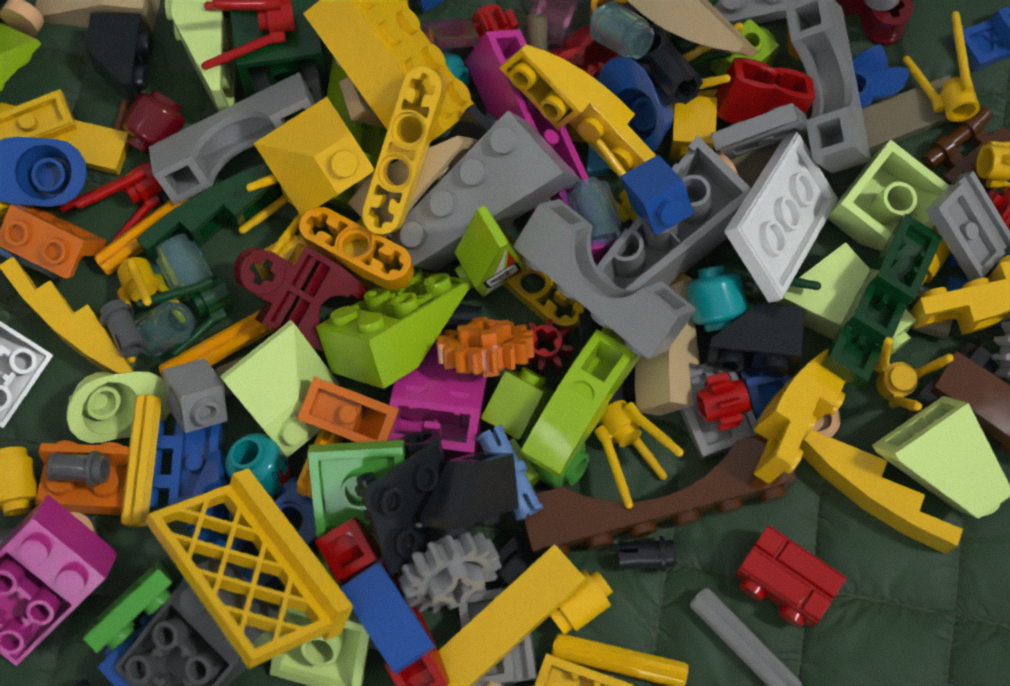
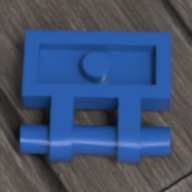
M160 420L149 510L158 509L159 493L169 492L168 506L192 498L198 478L211 453L218 449L221 450L223 423L185 434L178 422L175 421V433L172 436L164 435L165 421ZM173 453L171 475H161L162 454Z

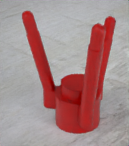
M213 0L205 2L204 8L206 10L257 11L260 31L269 30V34L206 60L201 66L204 70H208L269 44L286 42L285 32L295 31L291 0Z
M146 161L124 176L80 195L65 205H60L59 210L64 213L75 207L81 209L123 189L133 204L141 201L143 205L112 239L111 242H113L139 223L150 210L161 204L157 194L162 192L163 188L154 177L152 166Z

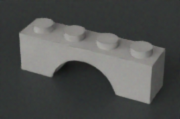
M795 0L785 4L791 43L799 54L807 75L813 80L815 92L813 110L810 119L805 120L812 160L830 173L872 161L843 8L835 0Z
M298 72L149 146L152 173L170 200L176 205L211 187L218 172L229 160L242 151L255 146L253 143L316 104L317 101L302 75Z
M560 199L540 203L513 245V248L524 256V262L533 270L546 274L557 283V289L564 296L577 300L591 311L590 315L595 322L605 328H611L625 340L627 348L633 353L650 360L668 351L696 308L662 281L644 287L639 291L625 290L610 283L600 273L593 260L591 252L593 225Z

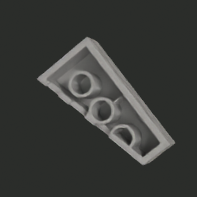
M507 111L412 209L402 227L396 232L389 233L388 236L394 243L408 251L413 266L437 272L458 259L454 252L478 208L486 205L502 230H505L513 225V221L531 209H536L540 203L551 201L550 198L563 189H570L582 181L527 120Z
M698 135L688 146V152L679 164L675 163L672 167L674 172L684 182L694 214L656 236L638 216L629 229L625 228L597 265L600 273L613 285L630 291H639L660 281L669 286L728 238L724 231L748 195L751 187Z

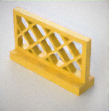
M249 468L233 473L229 485L148 514L146 524L248 669L319 636H322L326 642L341 635L353 605ZM223 503L234 517L233 522L205 515L206 510ZM178 520L195 525L193 537L190 538L173 533L167 526V523ZM201 527L229 535L226 546L221 547L197 540ZM234 537L251 541L259 551L258 557L232 550L231 546ZM193 552L221 560L218 573L197 568L191 559ZM229 562L253 569L251 583L224 576L226 563ZM263 572L277 576L285 586L284 592L256 585L259 573ZM219 588L247 596L244 609L224 605L217 596ZM256 598L280 605L277 619L249 612L252 599ZM286 607L304 612L311 621V624L302 627L284 622ZM245 625L273 632L271 642L254 648L244 634Z

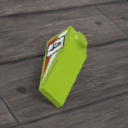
M486 205L478 208L454 252L461 263L460 266L455 268V271L460 279L469 280L471 286L469 290L475 287L484 297L527 271Z

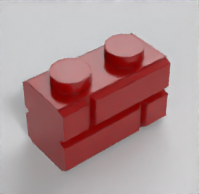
M770 525L762 532L734 574L735 577L741 580L739 588L758 601H763L766 597L780 607L777 612L779 616L797 628H802L804 624L809 628L815 626L847 578Z

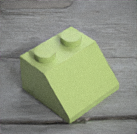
M890 140L873 155L872 161L866 164L835 204L827 218L857 243L882 251L905 213L932 230L935 225L927 214L926 209L949 185Z

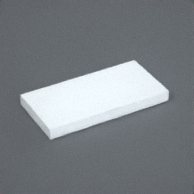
M798 132L784 136L724 231L769 303L781 300L784 297L829 217L830 212L838 201L818 164L812 160V154Z

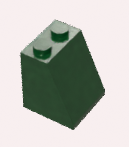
M291 0L295 31L285 32L286 42L272 43L236 58V65L248 97L300 72L305 82L319 79L324 86L325 93L328 92L329 72L324 42L303 15L305 11L317 3V0ZM230 11L234 48L269 34V30L260 31L257 11Z

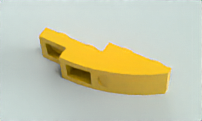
M525 44L499 67L511 80L512 84L531 101L557 130L569 123L607 164L608 162L595 145L597 139L603 140L626 172L656 156L627 125L635 114L602 83L565 59Z
M1010 255L1001 258L998 261L997 267L987 278H979L967 282L962 286V289L947 292L945 287H939L922 293L918 302L909 312L916 319L913 324L914 328L957 319L961 334L965 335L1008 320L1010 318Z
M828 349L821 352L784 384L765 407L753 431L768 440L754 472V475L768 484L783 472L790 474L797 467L803 456V450L799 448L802 440L809 435L816 422L824 415H834L845 399L846 394L842 392V388L847 381L821 365Z

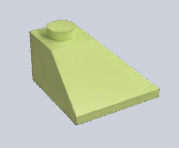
M291 320L220 376L264 432L278 444L287 458L321 429L297 419L313 377L339 386V382Z
M334 580L339 588L343 586L342 582ZM286 607L284 617L288 620L287 623L302 627L311 624V621L304 612ZM352 609L341 635L326 642L322 636H319L273 657L270 675L308 686H362L370 636Z

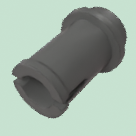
M121 299L106 303L100 310L101 317L99 320L102 327L109 329L118 347L120 356L130 358L145 350L144 347H147V342L142 337L133 319L135 313L133 307Z
M91 451L89 455L52 452L47 462V476L50 481L87 482L89 487H97L99 483H106L110 474V460L108 456H102L99 451Z

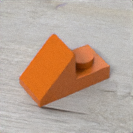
M313 377L297 419L354 442L388 441L400 409Z

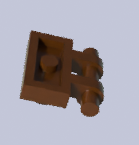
M982 106L975 116L968 120L957 122V128L947 136L941 135L931 143V150L922 156V162L927 168L932 170L942 163L949 170L942 178L948 185L955 184L960 174L974 171L986 193L989 194L991 189L995 190V188H987V179H982L977 173L976 160L978 153L989 141H1010V132L1004 126H1001L990 135L984 129V125L993 118V115L988 108ZM968 140L976 149L964 158L957 148Z

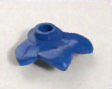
M881 44L863 51L852 59L862 109L870 105L874 99L888 98L895 95L908 81V68H888L887 56Z

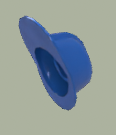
M624 56L612 58L603 65L598 81L615 94L635 114L627 125L654 152L659 147L663 137L669 134L674 118L673 105L658 87L653 86L645 69L635 60Z
M10 137L0 140V201L14 205L60 206L75 199L84 188L87 177L86 163L79 150L70 143L58 139Z

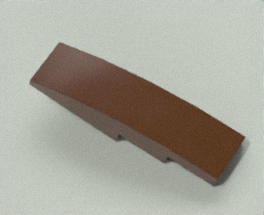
M955 351L952 354L954 360L945 365L930 392L940 398L946 396L969 403L982 431L1001 442L998 449L1010 455V385L958 351Z

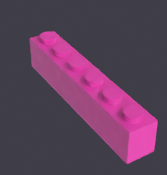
M521 30L485 32L465 60V64L469 69L487 113H490L497 121L507 111L527 120L581 179L582 182L570 189H563L552 196L550 200H562L593 225L591 252L597 266L615 243L617 237L564 125L557 130L499 69L508 58L527 44Z

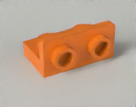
M10 204L0 228V247L65 279L73 278L79 261L84 256H94L105 247L107 240L37 206Z
M67 440L40 444L38 453L44 466L36 496V506L47 495H50L69 512L121 515L129 447L114 442H104L100 445H82ZM91 451H99L102 456H108L110 460L109 478L106 483H99L97 487H89L87 482L50 481L47 476V462L52 452L89 455Z

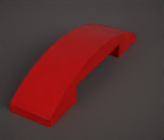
M357 517L352 518L315 540L337 582L344 579L345 583H348L380 561L404 597L398 581L399 574L397 572L390 574L385 559L378 554V543ZM415 606L411 607L435 645L421 613L417 611ZM437 647L397 675L392 671L388 663L384 665L396 686H447L450 683Z

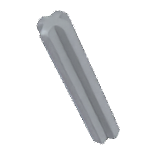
M702 589L691 600L690 607L767 686H802L801 681L710 589Z

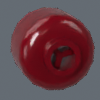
M154 89L151 94H138L122 120V127L131 134L127 142L149 155V146L183 129L185 118L180 113L183 107Z

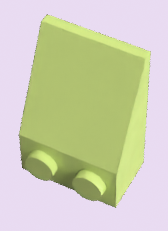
M165 0L167 19L174 21L175 38L177 41H182L186 53L217 112L234 105L236 97V59L208 70H204L201 66L204 61L234 49L230 11L206 10L204 3L213 0Z

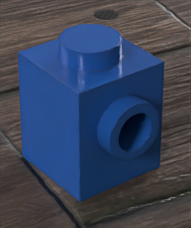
M659 155L620 176L632 209L655 236L694 214L683 180Z

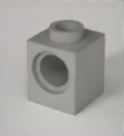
M205 358L162 370L167 407L185 434L228 421L224 384Z

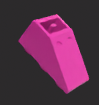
M436 339L419 367L394 382L389 405L400 409L388 441L401 440L402 437L413 432L438 431L445 462L454 458L475 453L478 450L479 443L476 438L480 435L481 416L484 410L488 377H484L482 374L457 373L456 368L444 369V364L438 363Z
M47 495L0 544V654L15 666L106 579L118 555L114 548L50 495Z

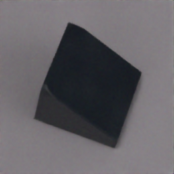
M502 531L492 540L502 565L500 569L495 571L497 579L490 581L497 589H506L536 562L514 536Z

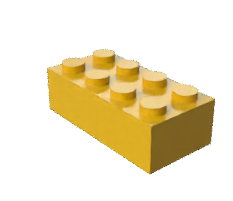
M319 0L303 13L387 130L403 80L410 70L419 66L435 68L440 71L445 77L447 84L446 96L431 141L458 122L465 110L474 104L466 85L455 78L446 65L442 51L436 45L430 43L420 28L417 16L410 9L406 8L401 0ZM427 75L425 80L416 81L415 88L421 91V96L418 104L408 102L407 110H418L428 115L429 108L420 106L424 95L433 94L435 91V86L429 84V75ZM408 117L402 122L400 132L403 139L409 143H414L421 137L422 126L418 119Z

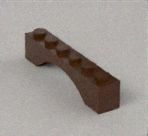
M758 434L737 440L725 458L706 476L683 490L657 499L633 502V507L627 509L623 502L587 497L567 488L559 487L537 493L536 496L539 502L542 503L543 509L531 516L527 514L526 518L522 519V524L533 558L541 557L554 544L567 557L570 555L569 549L583 545H586L588 550L604 548L614 543L613 537L630 533L632 539L645 537L657 532V525L672 521L675 527L686 526L701 520V513L716 509L718 515L734 513L744 508L743 502L760 498L762 504L778 501L788 496L786 491L790 490L797 481L794 470L790 474L783 472L768 484L754 475L768 441Z

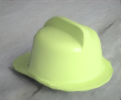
M142 371L120 374L96 372L86 376L77 384L73 394L68 397L69 404L66 420L69 430L79 440L88 443H101L131 437L135 398L137 395L151 394L161 398L160 420L165 421L170 410L166 403L164 380L151 372Z

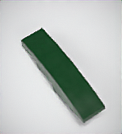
M267 163L249 168L207 188L173 209L138 236L136 240L145 255L158 265L187 238L198 248H201L230 221L239 228L282 196V186L278 182L252 192L247 191L246 185L248 183L273 174Z
M906 213L901 217L852 302L821 364L822 366L859 389L868 382L881 353L884 339L886 337L893 339L906 307L917 297L942 240L941 235Z

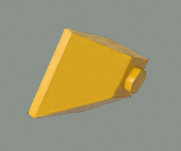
M327 96L253 143L301 217L308 210L316 209L375 171Z

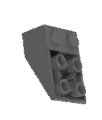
M212 559L196 566L203 570L218 573L221 560ZM226 563L224 576L249 582L231 563ZM184 578L114 668L131 686H230L248 667ZM219 588L217 596L224 605L244 609L247 596ZM256 598L252 599L249 612L277 619L279 611L270 602ZM245 625L244 634L254 648L271 642L273 632Z

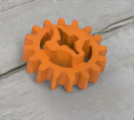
M488 317L472 318V322L467 325H457V330H445L444 335L438 336L436 342L438 363L444 364V369L456 368L457 373L482 374L484 377L499 376L500 371L503 369H516L515 364H527L528 358H534L535 356L533 330H527L524 324L514 326L512 321H498L488 319Z

